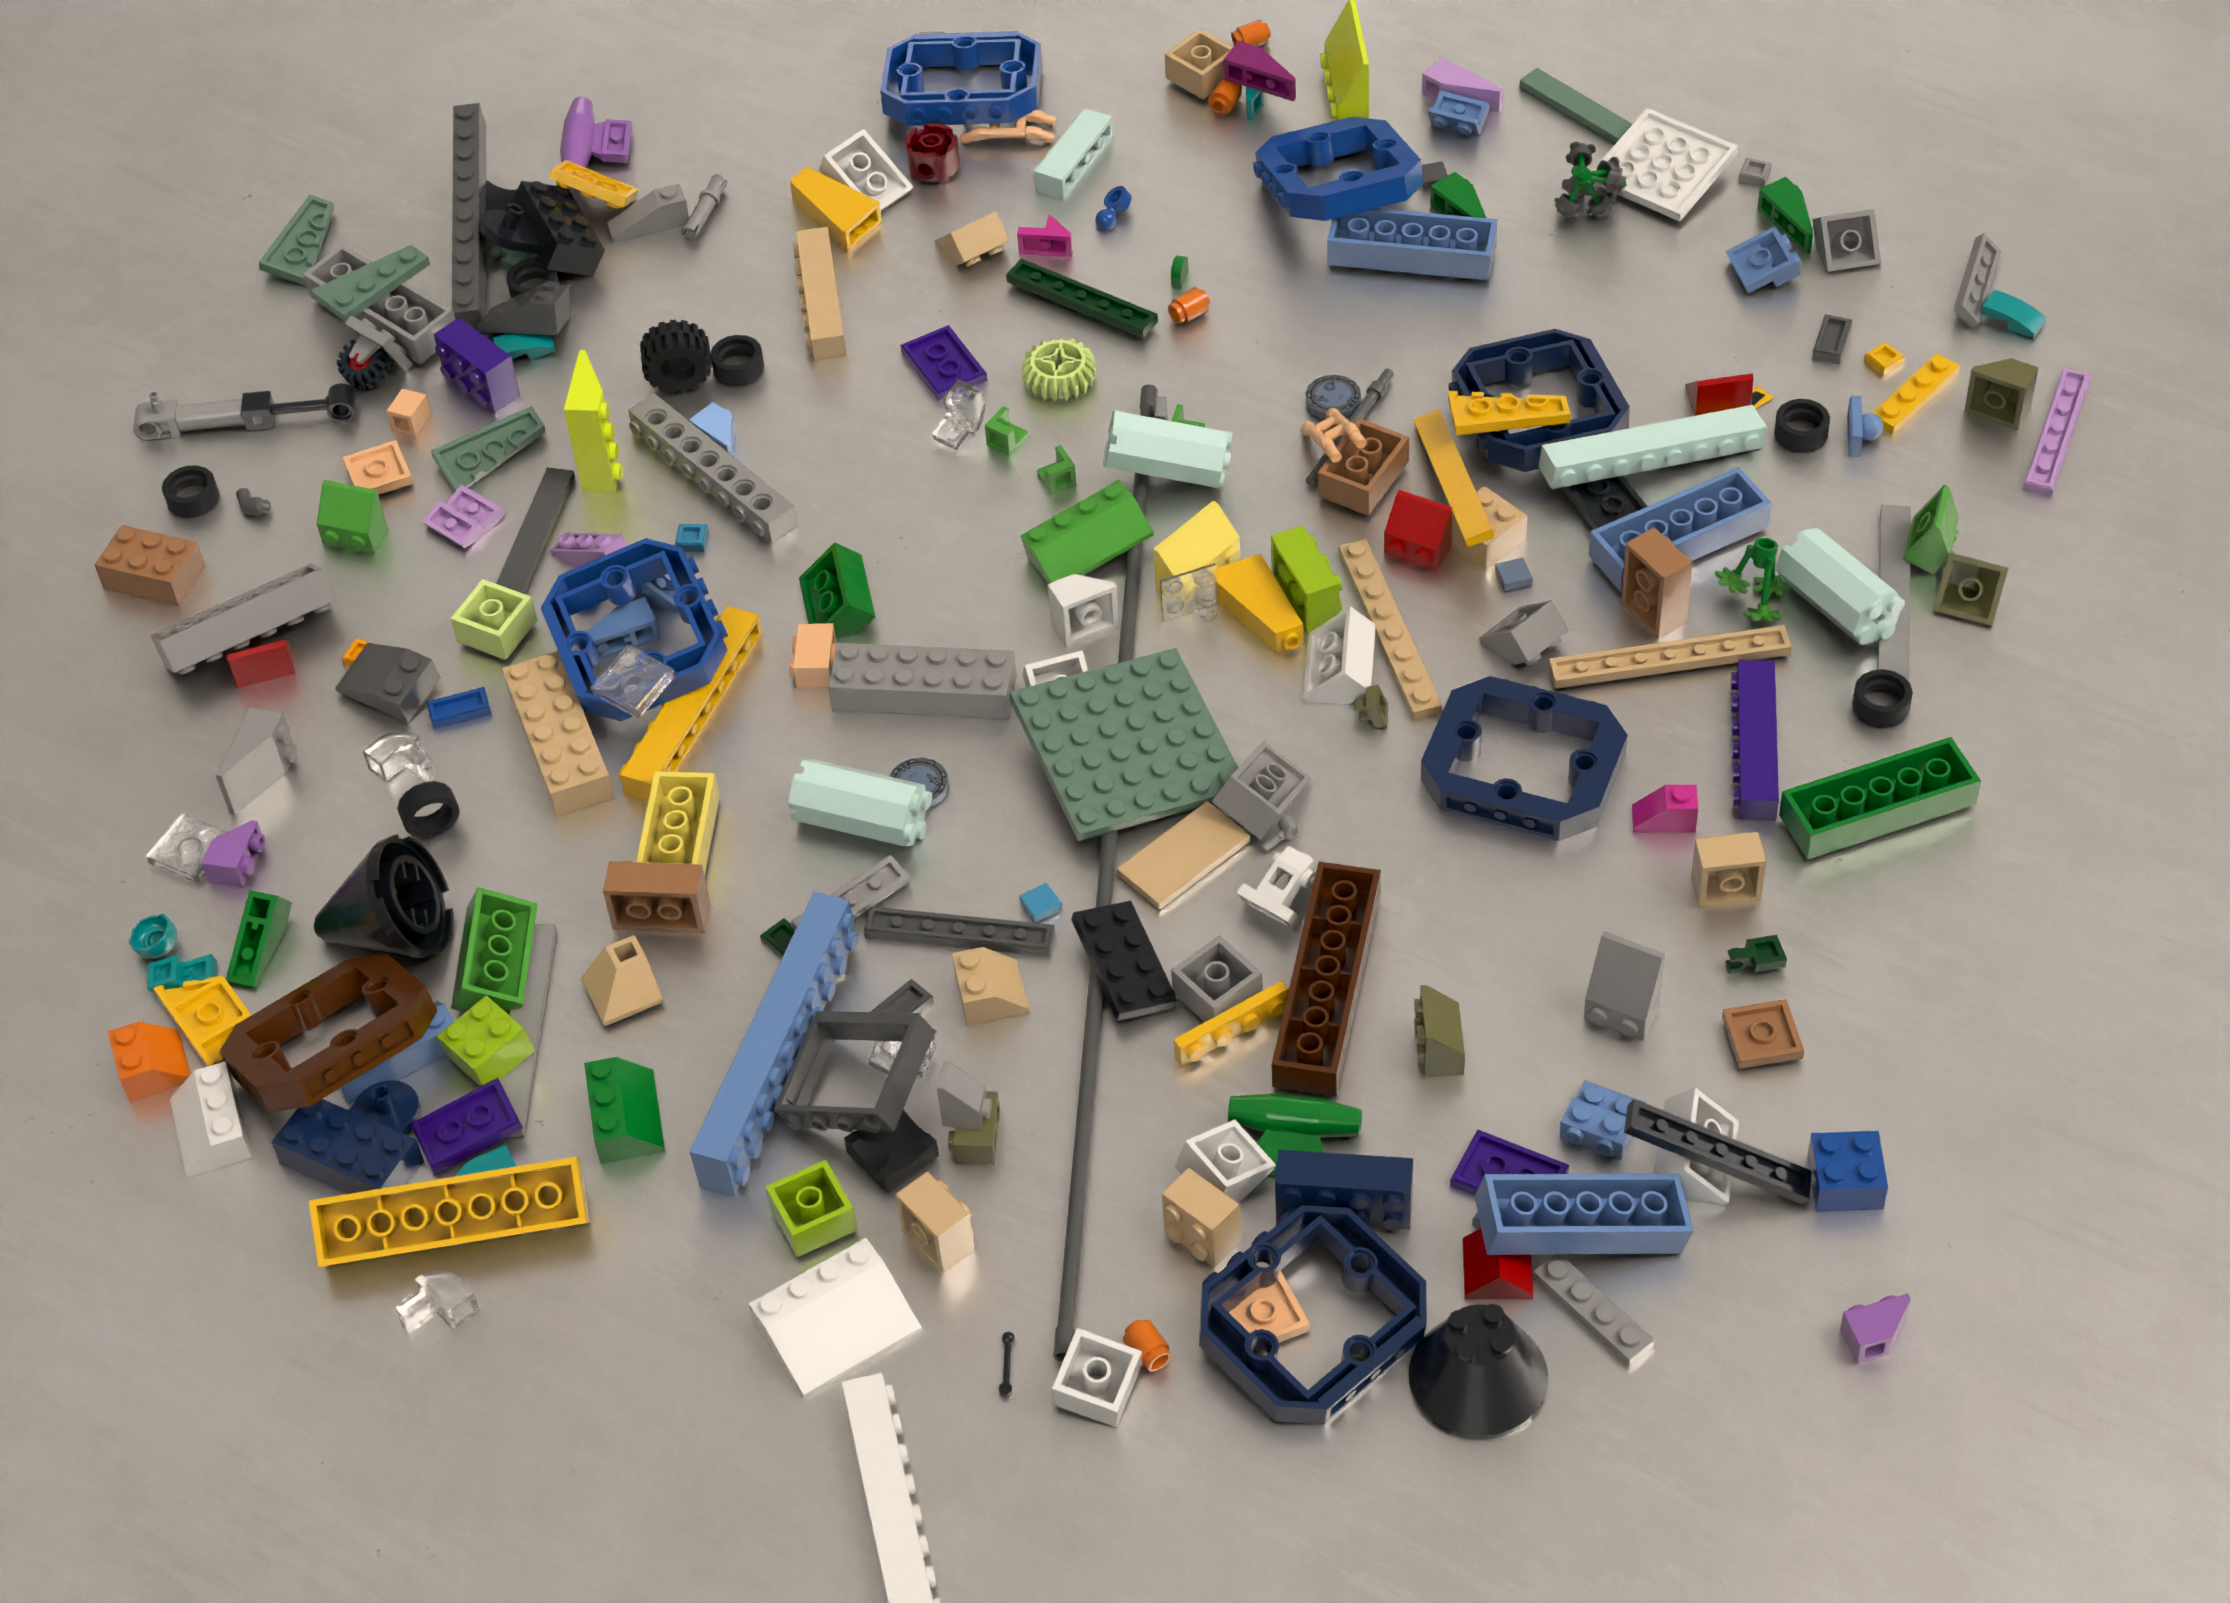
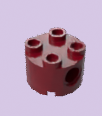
M940 123L924 124V129L918 131L917 127L912 129L905 140L910 177L914 180L936 182L938 184L948 183L950 177L956 173L960 165L957 135L953 134V129Z

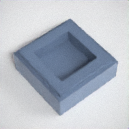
M1524 558L1495 564V572L1504 591L1532 585L1533 577Z

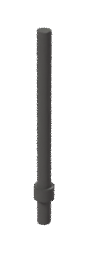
M1385 369L1377 381H1373L1366 390L1367 395L1349 418L1350 422L1355 424L1358 418L1363 419L1375 401H1379L1386 392V386L1394 376L1392 370ZM1346 434L1333 441L1335 447L1339 445ZM1325 453L1306 478V483L1310 486L1316 485L1318 482V471L1329 458Z

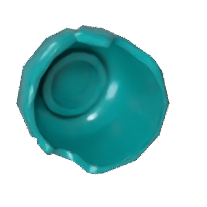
M166 915L149 916L140 920L132 929L129 944L139 956L145 959H158L167 955L175 947L177 930L174 923Z

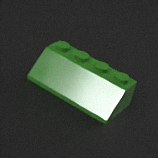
M1117 480L1025 532L1020 537L1028 560L1050 584L1072 574L1084 576L1154 536V532L1134 496L1120 480Z
M477 887L466 910L451 1009L466 1012L486 995L504 1011L522 1007L538 903Z

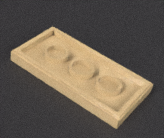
M1207 801L1117 868V876L1160 910L1250 842V834Z

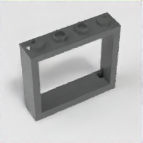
M816 1011L774 1107V1111L785 1121L786 1126L796 1130L815 1128L820 1131L840 1129L845 1132H852L853 1130H865L871 1133H879L880 1131L894 1132L935 1030L919 1013ZM835 1040L902 1041L875 1108L808 1105Z

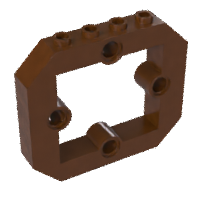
M387 953L344 960L236 1024L219 1052L224 1062L226 1061L232 1077L268 1112L310 1107L422 1039L436 1015L437 1009L426 986ZM363 995L365 996L375 1017L374 1020L359 1029H348L338 1033L330 1041L329 1047L291 1068L280 1046L281 1044L303 1031L317 1027L326 1017Z

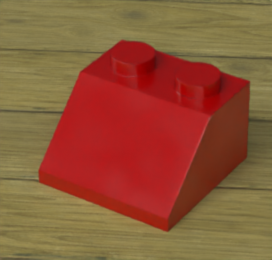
M1398 490L1384 531V553L1437 571L1451 549L1452 507Z

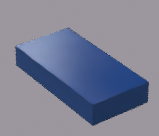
M484 687L426 702L434 730L492 714Z

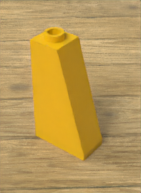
M805 167L790 180L793 202L820 228L828 227L829 236L847 252L882 223L880 203L809 167Z
M1261 554L1207 571V586L1210 596L1276 654L1304 644L1303 623Z

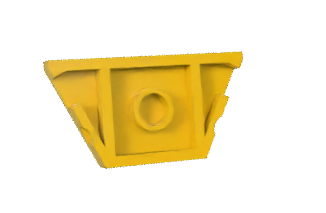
M223 975L210 977L203 981L183 982V987L165 990L164 985L153 988L160 1002L206 1067L224 1062L219 1051L236 1024L250 1017L251 1014Z

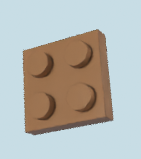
M1786 999L1723 1009L1722 1019L1739 1069L1803 1059L1804 1049Z

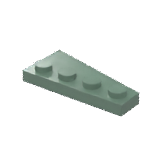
M309 195L260 259L259 270L306 286L303 274L312 268L317 261L334 212V203Z
M409 245L310 290L314 300L346 322L351 315L356 317L430 265L429 258L414 246Z
M531 406L431 450L432 458L455 493L461 484L467 488L471 487L544 434L545 425Z

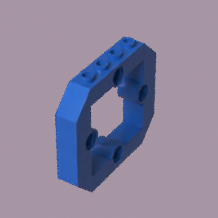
M1018 31L914 34L887 48L880 89L883 114L905 126H923L928 123H940L943 125L1012 123L1038 109L1043 67L1041 43ZM979 65H1000L1002 90L968 91L956 88L938 92L924 91L922 67L954 66L958 70L968 71L977 68Z
M1349 117L1272 136L1255 152L1256 162L1253 163L1256 178L1261 179L1264 188L1269 189L1272 198L1277 199L1280 208H1284L1290 217L1327 221L1407 201L1423 185L1421 159L1386 120ZM1367 149L1373 154L1375 171L1372 172L1347 171L1339 176V180L1308 187L1298 175V166L1307 164L1314 167L1326 166L1331 164L1335 157Z
M645 538L565 572L556 579L541 606V611L584 712L622 722L708 685L712 681L728 650L723 640L728 637L722 620L716 622L714 619L719 614L713 600L709 599L706 601L704 597L709 592L703 578L696 579L695 574L699 573V569L693 556L687 558L682 547ZM668 574L675 589L673 599L681 619L691 625L698 643L666 657L659 651H648L638 659V669L599 685L593 668L597 666L600 660L599 652L589 633L576 630L571 615L608 599L614 605H625L635 597L636 587Z

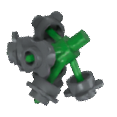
M1577 141L1570 144L1571 150L1569 154L1565 157L1566 161L1574 166L1571 169L1573 176L1563 180L1562 189L1566 190L1568 194L1563 193L1560 198H1555L1556 210L1562 216L1571 217L1572 215L1578 217L1579 206L1581 205L1580 198L1585 195H1591L1592 198L1587 204L1589 207L1586 212L1587 215H1596L1598 218L1604 217L1611 212L1612 206L1616 204L1617 194L1619 192L1623 193L1627 186L1626 177L1622 176L1623 168H1620V161L1617 157H1611L1609 161H1600L1595 171L1589 170L1587 166L1591 164L1592 154L1596 152L1595 145H1586ZM1595 182L1602 183L1606 187V193L1613 194L1612 198L1609 199L1606 193L1596 194L1593 184Z

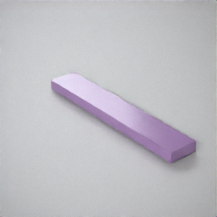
M2063 368L2024 482L2023 490L2052 497L2086 395L2091 374Z

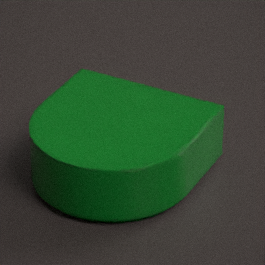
M1177 255L1173 260L1171 267L1172 288L1182 289L1189 272L1188 258L1185 256Z

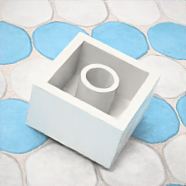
M1077 1328L1052 1386V1405L1117 1428L1141 1369L1142 1351Z

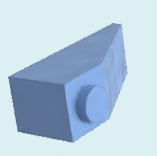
M646 597L617 606L586 631L593 639L599 652L600 660L660 640L657 621Z

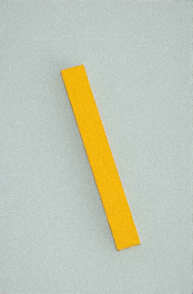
M1440 409L1414 418L1413 421L1448 504L1452 507V513L1467 547L1494 538L1495 535Z

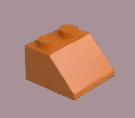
M138 1021L108 1031L119 1078L130 1102L180 1086L190 1076L191 1073L178 1030Z

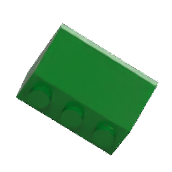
M834 542L799 577L808 624L833 623L836 639L857 635L876 617L861 554Z
M618 1057L584 1063L594 1142L600 1163L665 1152L653 1069Z

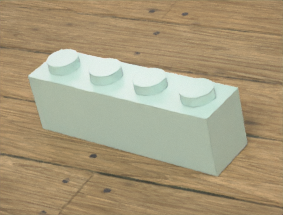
M1084 108L1079 116L1073 119L1067 131L1061 134L1055 146L1048 150L1043 161L1036 165L1033 172L1036 192L1064 200L1113 138L1112 116Z

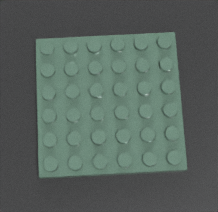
M1177 648L1011 691L1009 695L1011 705L1077 841L1195 809L1207 801L1213 804V799L1230 776L1238 769Z

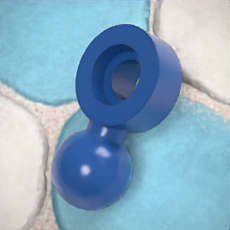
M1117 186L1105 196L1104 205L1107 208L1099 211L1095 218L1096 225L1101 230L1112 229L1117 221L1115 214L1122 213L1129 208L1132 196L1125 187Z

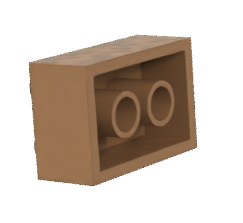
M1358 418L1355 425L1366 439V446L1359 449L1347 435L1336 447L1342 455L1341 460L1334 463L1328 458L1318 471V497L1369 516L1409 462V437Z
M121 525L94 564L104 589L177 606L181 604L206 566L198 542Z
M1654 527L1626 542L1621 604L1652 634L1660 639L1687 624L1693 562H1691L1688 555L1678 550L1667 536H1663Z
M609 861L603 894L612 929L705 933L710 899L702 865L692 863L671 864L661 862Z

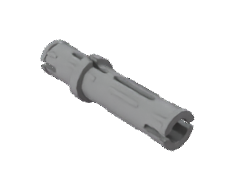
M713 175L707 188L701 191L699 202L681 230L682 235H685L686 239L691 241L697 239L712 209L718 206L720 195L728 184L727 180H724L722 185H720L724 179L723 176Z

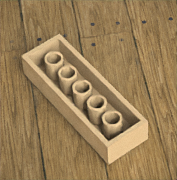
M555 651L502 668L509 696L556 817L614 799L608 771L559 652Z

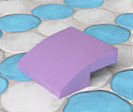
M461 484L446 504L439 500L422 522L459 546L466 548L489 532L506 513L498 505Z

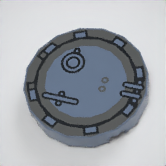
M1325 375L1315 379L1308 385L1305 392V400L1311 414L1325 420V414L1331 408L1338 409L1345 418L1351 417L1361 403V391L1357 383L1346 376Z
M924 757L908 759L898 764L889 776L924 784L926 791L932 792V802L929 808L938 805L945 799L948 793V773L943 765L933 759Z

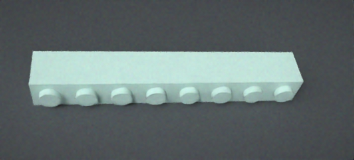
M1749 405L1542 445L1538 467L1551 489L1761 449L1767 426L1754 406Z

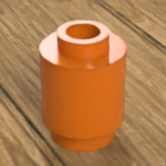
M1260 19L1237 27L1236 31L1231 32L1234 46L1238 41L1261 47L1268 44V38L1271 37L1268 24L1262 23Z
M1222 79L1208 98L1211 109L1218 114L1225 115L1230 113L1242 95V85Z
M1194 287L1172 300V303L1168 305L1169 315L1176 324H1186L1209 310L1208 304H1210V299L1204 290Z
M1136 1320L1127 1326L1123 1343L1126 1346L1142 1351L1141 1366L1154 1372L1169 1362L1171 1359L1170 1347L1150 1320Z

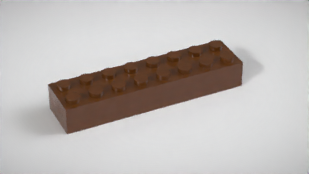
M1318 862L1271 1064L1272 1087L1337 1097L1381 895V870Z

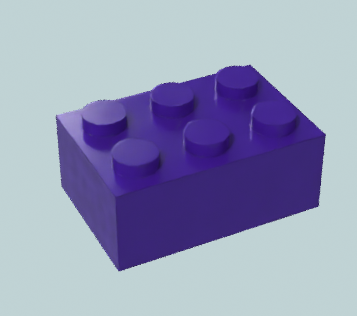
M461 318L456 319L433 334L436 343L435 351L442 365L440 367L442 375L448 381L452 380L465 394L469 393L482 407L486 406L496 413L520 397L511 356Z

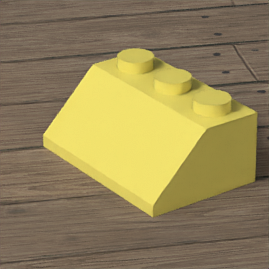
M1212 501L1154 548L1156 589L1181 606L1189 599L1196 597L1200 590L1207 585V571L1236 562L1241 557L1240 536L1217 502Z

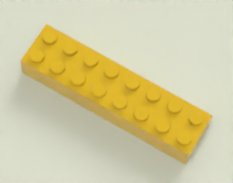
M580 1157L309 1200L318 1267L590 1223Z

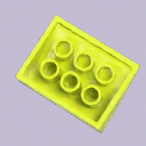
M1348 0L1324 41V53H1320L1321 69H1324V85H1329L1326 87L1327 100L1332 102L1330 103L1331 119L1336 118V121L1349 117L1369 118V61L1356 0Z
M579 350L564 406V414L582 491L615 492L618 480L623 478V465L618 463L619 446L613 440L614 424L609 422L610 405L608 402H605L603 390L586 351Z

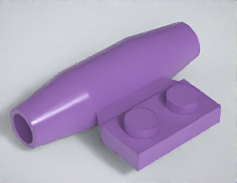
M586 97L575 98L564 120L560 147L561 162L568 160L586 168L592 155L602 159L604 162L628 163L632 121L606 119L605 122L595 124L592 102Z

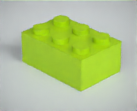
M1303 525L1271 535L1272 573L1302 621L1303 628L1308 635L1309 632L1342 611L1343 607L1339 591L1342 590L1341 579L1338 574H1333L1327 556L1325 554L1321 555L1314 535H1309Z

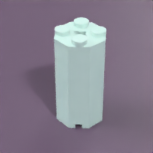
M1113 411L1108 429V442L1105 445L1103 467L1222 489L1225 472H1222V469H1228L1231 453L1226 452V449L1230 448L1232 432Z
M1818 527L1799 531L1794 536L1797 541L1792 546L1787 543L1782 548L1775 567L1776 571L1781 575V579L1858 644L1865 645L1877 642L1880 638L1887 639L1892 636L1905 601L1894 589Z
M812 758L802 760L800 766L805 768L802 774L795 773L791 785L788 805L789 809L795 810V813L790 814L791 820L904 847L914 845L916 839L922 840L924 838L927 827L926 822H924L925 812L929 809L932 802V792L926 791L924 784Z

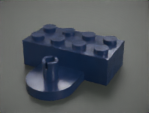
M395 1080L382 1081L363 1091L349 1110L324 1099L319 1100L310 1107L297 1108L271 1143L281 1165L347 1194L406 1185L424 1163L417 1139L408 1136L413 1130L410 1123L420 1119L421 1105L417 1093L408 1084Z

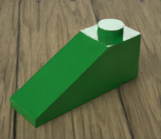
M1453 172L1431 185L1430 206L1440 214L1486 218L1473 184L1458 173Z
M1787 177L1760 188L1757 209L1783 234L1786 233L1787 237L1806 255L1811 253L1813 229L1800 188L1794 185Z
M249 890L226 975L227 982L257 987L285 932L292 902L276 895Z

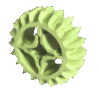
M1051 337L1050 342L1041 340L1039 346L1032 345L1031 351L1026 352L1022 364V379L1028 391L1033 392L1035 397L1042 396L1044 401L1053 398L1055 403L1058 399H1064L1067 402L1068 397L1077 399L1079 393L1086 394L1087 389L1093 386L1095 375L1097 374L1096 360L1090 348L1084 347L1083 342L1075 343L1074 338L1069 341H1065L1063 337L1060 340H1054Z

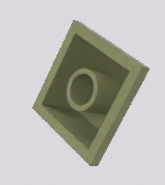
M1949 553L1933 611L1993 626L2009 568Z

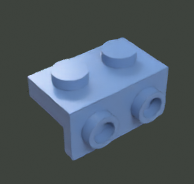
M1440 90L1434 107H1429L1427 113L1430 122L1436 127L1443 129L1446 127L1454 128L1465 135H1470L1471 133L1480 135L1490 110V104Z

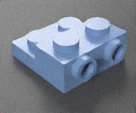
M1776 226L1726 251L1748 294L1772 281L1775 287H1778L1801 275L1798 268L1803 265L1796 251L1790 253L1789 250L1793 247L1786 233L1780 235Z
M1584 1080L1576 1098H1572L1560 1122L1559 1137L1573 1145H1582L1593 1149L1603 1156H1612L1622 1160L1633 1137L1624 1133L1627 1105L1636 1098Z

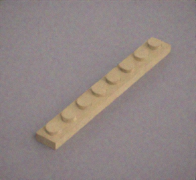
M1363 539L1338 545V554L1367 618L1376 624L1375 636L1412 719L1417 720L1441 714L1442 704L1367 540Z
M1780 625L1550 658L1548 667L1554 687L1557 689L1738 663V660H1759L1791 655L1792 645L1785 626Z

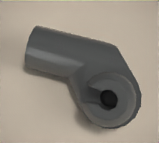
M247 488L237 490L236 497L241 511L245 515H267L270 512L271 504L268 500H262L260 497H251L250 491Z

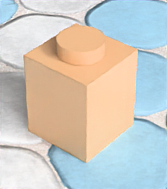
M401 389L386 410L392 431L415 437L432 415L427 395L406 389Z

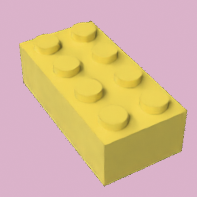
M654 772L636 862L702 865L705 876L720 798L715 773Z

